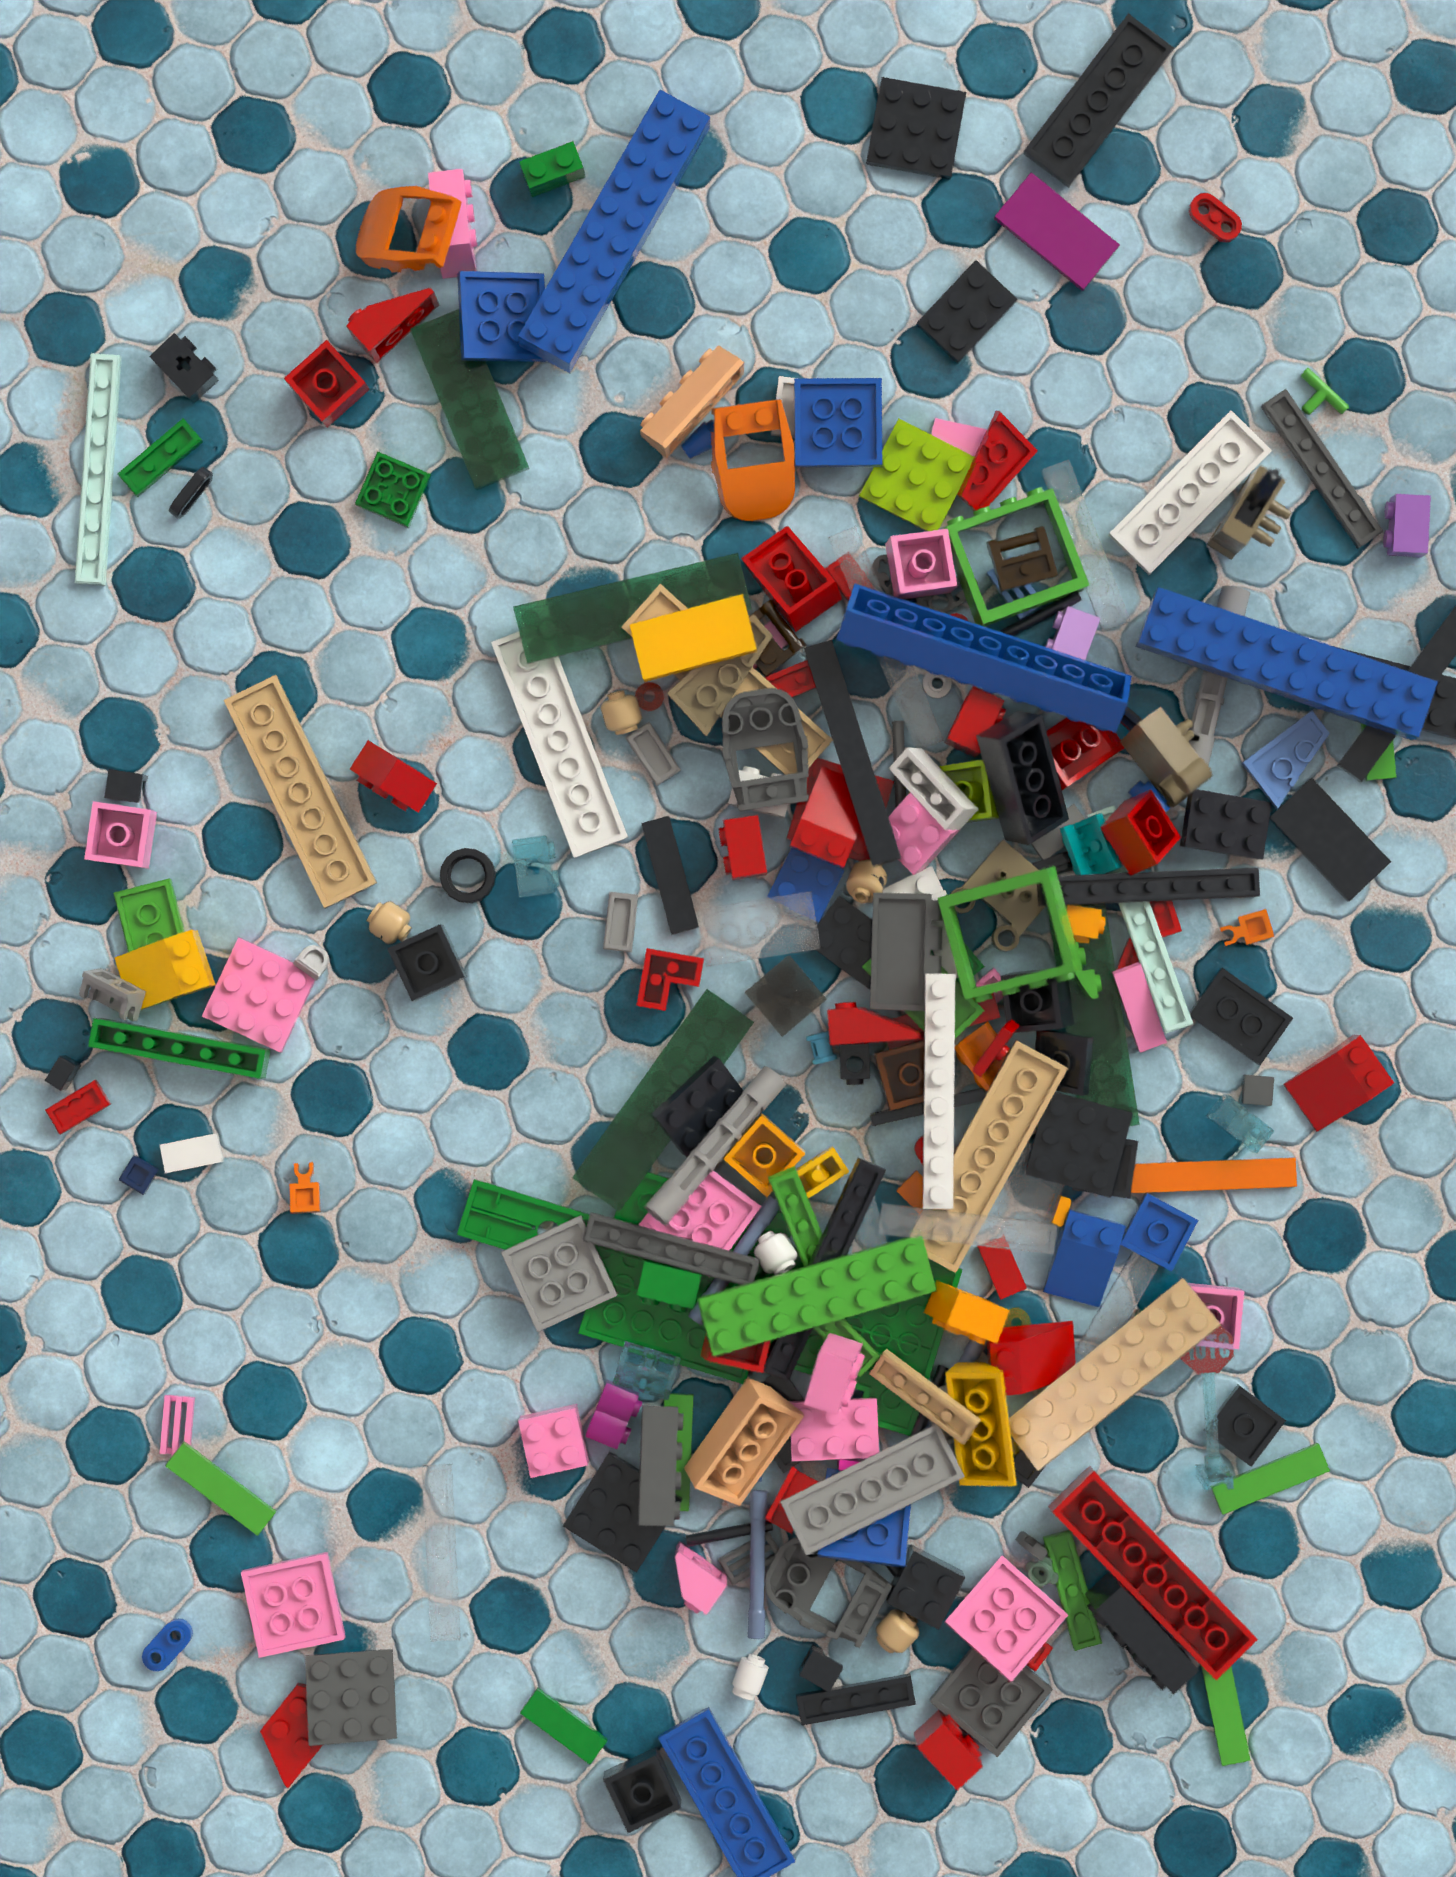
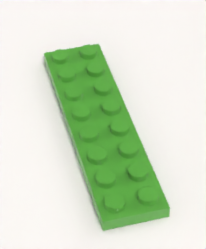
M916 1234L697 1298L711 1355L717 1356L936 1291L923 1236Z

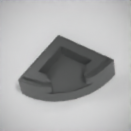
M1021 1531L1015 1539L1022 1547L1041 1561L1048 1553L1043 1544L1024 1531Z

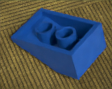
M1069 1209L1064 1225L1059 1230L1043 1292L1100 1307L1119 1253L1126 1226L1119 1222Z

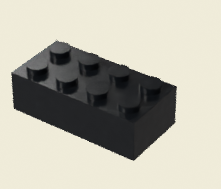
M1017 711L977 735L1006 841L1030 845L1069 820L1041 714Z
M1110 1571L1085 1593V1596L1090 1601L1087 1607L1092 1612V1615L1103 1627L1106 1626L1117 1643L1130 1653L1132 1659L1142 1670L1145 1669L1153 1682L1162 1691L1167 1688L1174 1695L1199 1672L1182 1648Z

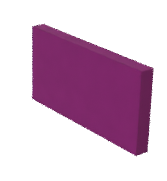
M1032 172L994 216L998 223L1081 291L1087 287L1120 246L1119 243Z

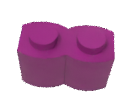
M607 1380L585 1437L614 1449H618L620 1443L625 1445L632 1429L627 1427L631 1416L637 1417L642 1405V1401L638 1400L640 1392Z

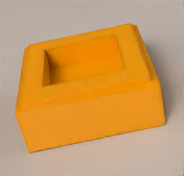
M1057 1195L1049 1219L1050 1223L1060 1227L1064 1225L1071 1204L1070 1198Z

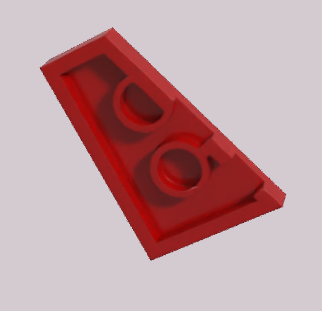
M995 411L957 494L973 511L989 506L1038 451L1000 411Z

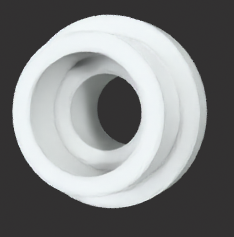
M929 672L924 676L922 682L923 690L932 698H942L947 695L952 684L950 677L933 675ZM935 678H939L943 683L939 689L932 686V680Z

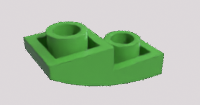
M1075 942L1081 965H1085L1086 956L1084 948H1079L1078 942ZM1081 969L1073 972L1075 980L1089 999L1098 998V992H1102L1100 975H1095L1094 969L1084 971Z

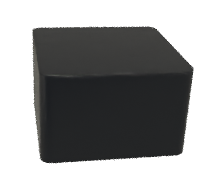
M67 1055L59 1056L45 1082L60 1091L66 1090L79 1071L81 1064Z

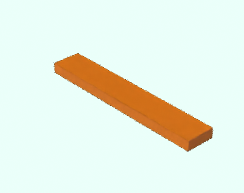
M1296 1158L1136 1163L1131 1193L1297 1187Z

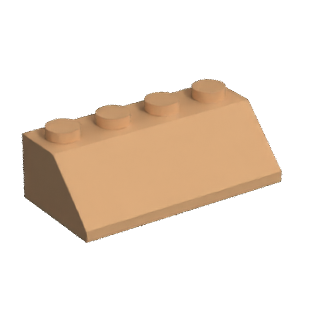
M719 345L713 351L708 349L699 359L701 365L694 372L689 370L679 382L681 384L680 388L675 393L670 391L661 400L660 405L662 407L655 415L652 412L649 413L640 424L643 427L640 430L641 436L666 459L711 411V408H714L744 375V362Z
M748 1377L684 1467L694 1488L740 1506L800 1423L804 1414L770 1386Z

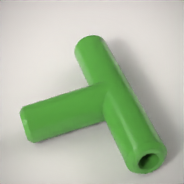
M1307 368L1301 374V377L1316 390V393L1302 406V411L1305 414L1310 415L1324 400L1332 405L1340 414H1343L1349 408V405L1310 368Z

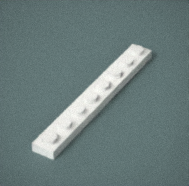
M925 974L923 1209H953L955 974Z

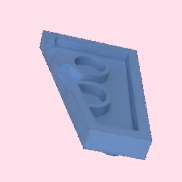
M1312 710L1241 764L1275 809H1278L1285 796L1295 785L1305 767L1315 756L1330 733Z

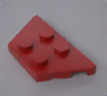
M298 1683L260 1730L281 1779L287 1788L291 1786L323 1746H309L306 1684Z

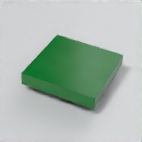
M377 451L355 505L409 528L431 478V474Z

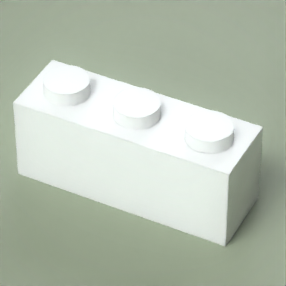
M907 747L889 767V770L945 830H960L978 810L922 748Z

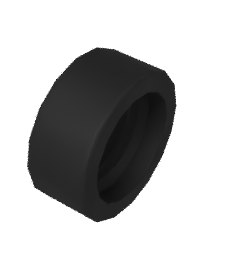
M463 848L456 850L446 857L441 866L440 881L442 888L449 897L458 902L474 903L481 901L490 894L495 885L496 872L492 861L487 855L476 849ZM474 859L482 865L485 872V880L477 891L465 893L459 891L453 885L451 871L460 860Z

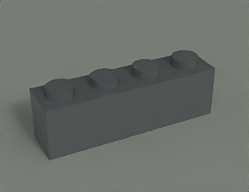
M642 1406L638 1525L674 1526V1520L680 1519V1502H675V1490H681V1472H676V1460H682V1442H677V1431H683V1413H678V1407Z

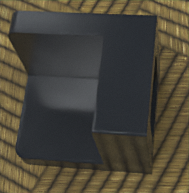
M109 769L104 798L139 803L143 781L147 782L148 776Z
M812 1644L799 1667V1676L830 1692L842 1672L843 1666L824 1655L823 1649Z

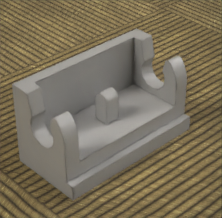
M102 968L83 971V981L79 992L80 997L86 999L88 990L91 987L88 998L119 1012V1017L123 1020H126L127 1017L131 1021L138 1020L146 991Z

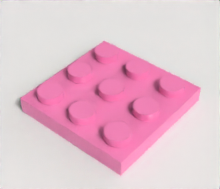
M238 938L202 1017L282 1053L315 983V979L294 966V962L242 938Z
M713 1170L690 1195L688 1201L667 1225H663L649 1213L646 1214L639 1225L730 1250L762 1206Z
M328 1552L241 1571L259 1658L340 1641L346 1638Z
M1001 1556L944 1623L1009 1682H1012L1066 1619L1068 1614L1004 1556Z

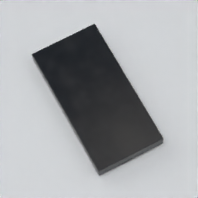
M1313 778L1305 782L1269 817L1271 822L1347 902L1351 901L1391 863L1390 859Z

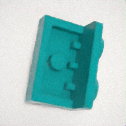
M1102 813L1060 828L1063 844L1067 848L1073 871L1076 875L1108 874L1122 868L1117 853L1110 842L1107 841L1104 832L1100 828L1105 822Z

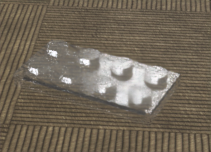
M811 891L696 910L706 967L821 948Z

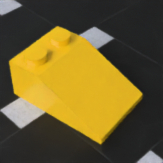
M189 930L114 957L121 979L146 991L141 1010L215 986L198 930Z

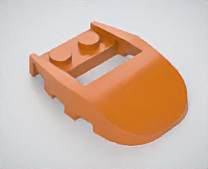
M419 186L396 187L378 192L369 203L356 242L357 256L370 267L377 269L383 267L391 272L401 273L402 269L408 268L414 271L424 270L425 265L433 263L438 268H442L462 201L452 195ZM403 198L429 199L431 201L417 252L389 250Z
M781 399L711 408V414L714 415V432H711V468L716 479L719 499L725 511L732 517L744 521L769 519L780 515L790 506L795 494L794 443ZM780 429L784 461L728 469L724 437Z

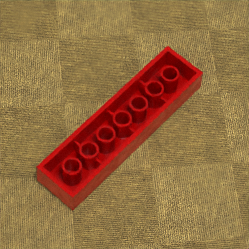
M1091 1466L1085 1469L1048 1506L1052 1513L1216 1681L1258 1640L1247 1626Z

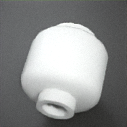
M769 1231L758 1238L759 1244L756 1246L754 1254L756 1258L760 1259L759 1263L765 1273L782 1274L788 1272L796 1265L794 1261L797 1258V1251L786 1234H774L773 1231Z

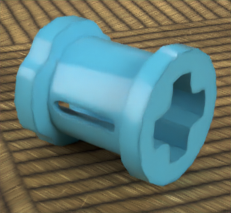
M829 1031L806 1036V1040L811 1044L814 1056L812 1060L813 1065L837 1059V1055L833 1053L832 1045H830Z

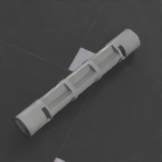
M1222 586L1217 607L1245 616L1250 591L1234 586ZM1204 670L1199 692L1195 696L1196 704L1192 716L1193 727L1189 729L1193 731L1194 737L1189 740V744L1209 766L1215 741V728L1221 705L1224 704L1225 699L1223 695L1228 678Z
M763 1067L745 1088L737 1101L716 1122L713 1129L692 1150L689 1157L644 1206L647 1212L663 1225H667L688 1201L690 1195L708 1174L716 1168L715 1166L731 1147L740 1140L742 1134L759 1114L769 1106L786 1086L785 1081L769 1067Z

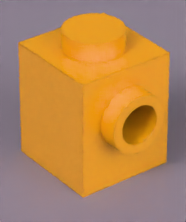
M1065 905L1075 942L1089 944L1090 939H1098V934H1103L1106 917L1101 916L1102 910Z

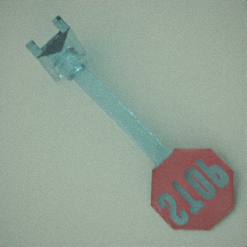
M1222 1326L1218 1327L1180 1358L1197 1374L1202 1375L1207 1455L1204 1456L1205 1464H1195L1196 1477L1204 1491H1210V1482L1223 1481L1227 1489H1234L1233 1476L1226 1464L1222 1462V1455H1219L1215 1374L1219 1373L1234 1357L1233 1336Z

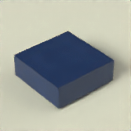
M133 1155L119 1181L144 1195L160 1169L137 1155Z

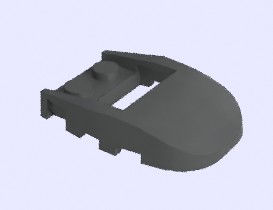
M765 688L742 692L734 696L724 709L722 717V751L739 811L809 801V795H807V777H809L808 740L804 733L797 704L789 694L782 690ZM793 742L798 773L740 781L736 751Z
M798 1538L787 1541L776 1553L766 1574L765 1588L769 1599L776 1607L784 1613H789L799 1621L800 1625L809 1630L812 1628L836 1640L839 1637L855 1642L854 1646L860 1648L892 1584L863 1562L839 1560L863 1573L864 1576L839 1624L836 1625L810 1610L836 1559L817 1557V1551L806 1556Z

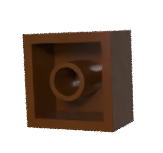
M924 1040L873 1053L890 1111L924 1102Z

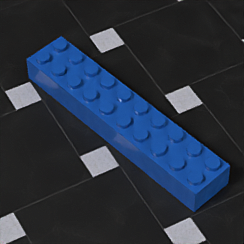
M661 89L658 91L518 335L520 347L569 374L571 373L710 129V116Z
M854 584L836 639L849 647H860L871 651L876 656H887L898 660L906 666L914 665L926 669L933 675H944L953 678L960 684H971L982 688L988 693H998L1010 697V699L1017 703L1025 702L1037 706L1044 712H1055L1066 716L1069 720L1091 724L1102 731L1109 730L1116 733L1128 704L1131 675L858 584Z
M1160 587L1153 594L1135 646L1409 740H1414L1420 736L1438 681Z

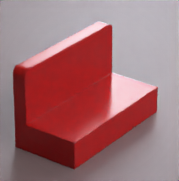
M792 1467L765 1520L792 1534L794 1529L781 1501L819 1483V1481Z

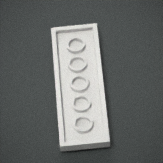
M1230 411L1108 535L1150 575L1272 450L1238 416Z

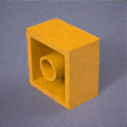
M760 1113L742 1134L740 1140L725 1154L723 1159L762 1194L768 1197L773 1191L768 1177L794 1167L806 1153L804 1149L763 1113Z
M937 1280L935 1283L936 1291L932 1292L924 1311L925 1314L933 1317L932 1323L954 1334H962L981 1344H985L986 1340L997 1344L1010 1310Z

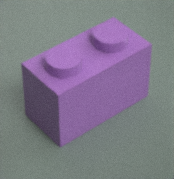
M1395 494L1390 498V502H1386L1384 514L1385 519H1389L1388 530L1384 532L1383 547L1387 548V556L1421 558L1428 554L1430 495Z

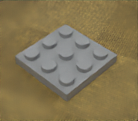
M581 1215L501 1252L537 1332L617 1296V1292L595 1244L583 1241L586 1224Z

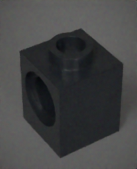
M868 1043L839 1045L840 1079H846V1085L864 1084V1079H870ZM851 1056H859L862 1059L863 1066L860 1071L853 1073L847 1069L846 1062Z

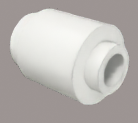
M754 1654L741 1658L732 1682L734 1686L732 1692L735 1695L751 1701L754 1700L756 1695H759L769 1669L764 1664V1658Z

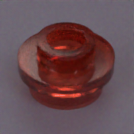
M643 683L636 690L635 696L642 710H657L664 701L663 690L656 683ZM648 691L655 694V698L651 702L644 699V694Z

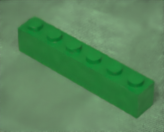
M93 1018L88 1047L259 1079L266 1078L271 1049L105 1018Z

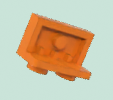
M988 1021L963 1038L954 1047L959 1061L970 1069L977 1085L985 1089L986 1092L1009 1053L1008 1051L1000 1062L995 1059L990 1068L981 1077L973 1072V1067L997 1035Z

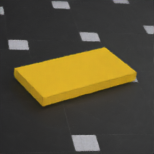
M743 594L630 624L644 682L758 652Z

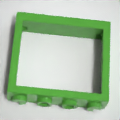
M1042 487L1027 492V497L1017 501L1016 497H1011L1000 502L1001 507L990 510V507L987 506L974 511V517L964 520L963 516H959L947 521L948 526L944 529H948L954 569L975 624L985 627L1059 600L1072 592H1081L1090 586L1053 488L1043 491ZM1044 503L1072 580L987 610L958 533Z
M1055 866L937 898L965 1000L974 998L976 1003L992 999L991 993L1002 991L1003 996L1019 992V986L1029 984L1030 989L1047 985L1046 979L1057 977L1058 982L1075 978L1073 972L1082 969ZM1042 882L1064 965L976 987L954 905Z

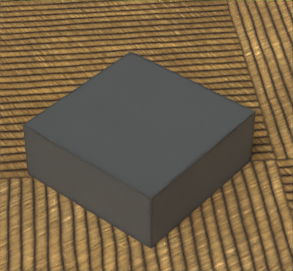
M1243 1075L1241 1103L1272 1106L1274 1077Z

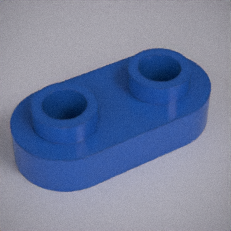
M181 1618L169 1621L146 1646L142 1653V1660L149 1670H164L187 1646L193 1636V1630L189 1622ZM172 1631H178L181 1634V1639L175 1640L172 1637ZM152 1653H159L161 1661L153 1660Z

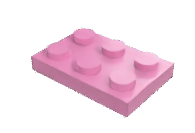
M877 1398L850 1399L848 1407L842 1406L838 1416L805 1405V1401H789L804 1414V1417L791 1434L792 1461L869 1458L879 1453Z

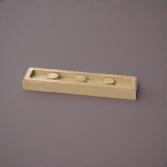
M888 1349L882 1353L870 1372L872 1377L963 1445L981 1421V1419Z

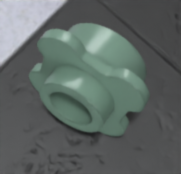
M1045 1556L1042 1561H1030L1026 1564L1029 1580L1039 1589H1042L1048 1583L1055 1584L1059 1579L1058 1574L1052 1568V1559L1048 1556ZM1040 1570L1044 1571V1575L1040 1574Z

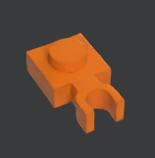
M1266 909L1238 917L1240 926L1233 927L1228 925L1220 928L1221 932L1231 930L1234 933L1232 940L1224 942L1225 946L1236 943L1242 937H1244L1246 945L1275 937Z
M309 1162V1171L306 1174L299 1173V1164L294 1163V1173L298 1177V1183L289 1184L290 1213L321 1212L320 1183L311 1182V1177L314 1174V1163Z

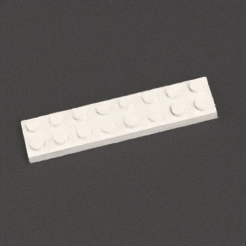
M545 621L491 642L573 857H580L628 838Z

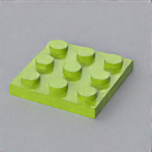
M898 418L882 450V467H873L859 497L926 532L939 530L960 490L974 456Z

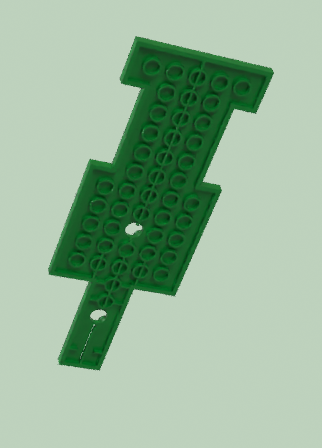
M630 1166L614 1218L639 1225L648 1213L644 1206L670 1178ZM474 1179L457 1235L506 1250L538 1235V1227L545 1221H553L560 1225L581 1215L587 1227L590 1214ZM781 1212L776 1214L770 1225L761 1234L762 1236L769 1231H773L774 1234L784 1233L789 1239L791 1236ZM754 1217L750 1221L748 1226L745 1228V1230L742 1232V1234L739 1236V1238L736 1240L734 1245L731 1247L730 1251L734 1250V1248L736 1247V1245L738 1244V1242L740 1241V1239L742 1238V1236L754 1220ZM758 1240L749 1252L748 1256L755 1257L754 1250L756 1246L759 1244ZM595 1245L617 1292V1296L585 1310L578 1334L740 1384L746 1381L749 1370L706 1361L701 1356L706 1332L704 1324L700 1325L688 1316L692 1310L691 1308H687V1312L670 1309V1303L659 1301L658 1305H651L641 1302L642 1297L636 1296L646 1258ZM798 1251L797 1258L794 1261L796 1265L789 1271L804 1267ZM929 1259L934 1283L938 1280L957 1288L963 1269L958 1268L955 1273ZM759 1263L754 1281L775 1275L765 1273ZM701 1274L695 1304L697 1303V1298L706 1292L714 1277ZM729 1282V1284L727 1285V1287L725 1288V1290L730 1289V1288H733V1287H737V1286H740V1285H739V1284H736V1283ZM932 1293L844 1318L880 1356L888 1349L929 1380L944 1332L943 1327L932 1323L933 1317L924 1313ZM812 1329L794 1368L796 1371L813 1375L820 1349L825 1342L814 1329ZM876 1361L861 1377L857 1375L855 1389L863 1391L862 1398H877L879 1427L910 1436L919 1411L870 1375V1372L877 1363Z

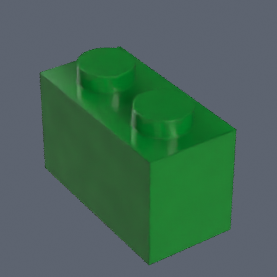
M574 141L519 161L531 197L585 177L584 167Z
M645 1259L636 1296L642 1297L641 1302L658 1305L659 1301L670 1303V1309L687 1312V1308L694 1309L701 1274Z

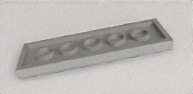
M934 1425L781 1501V1504L807 1556L965 1476L941 1428Z

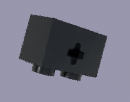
M173 333L149 357L195 404L219 381L213 374L217 369L206 357L200 360L193 353L197 348L186 336L180 339ZM184 362L191 366L188 372L181 366Z

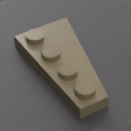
M754 614L749 617L758 652L692 669L667 692V695L705 736L708 735L773 636Z

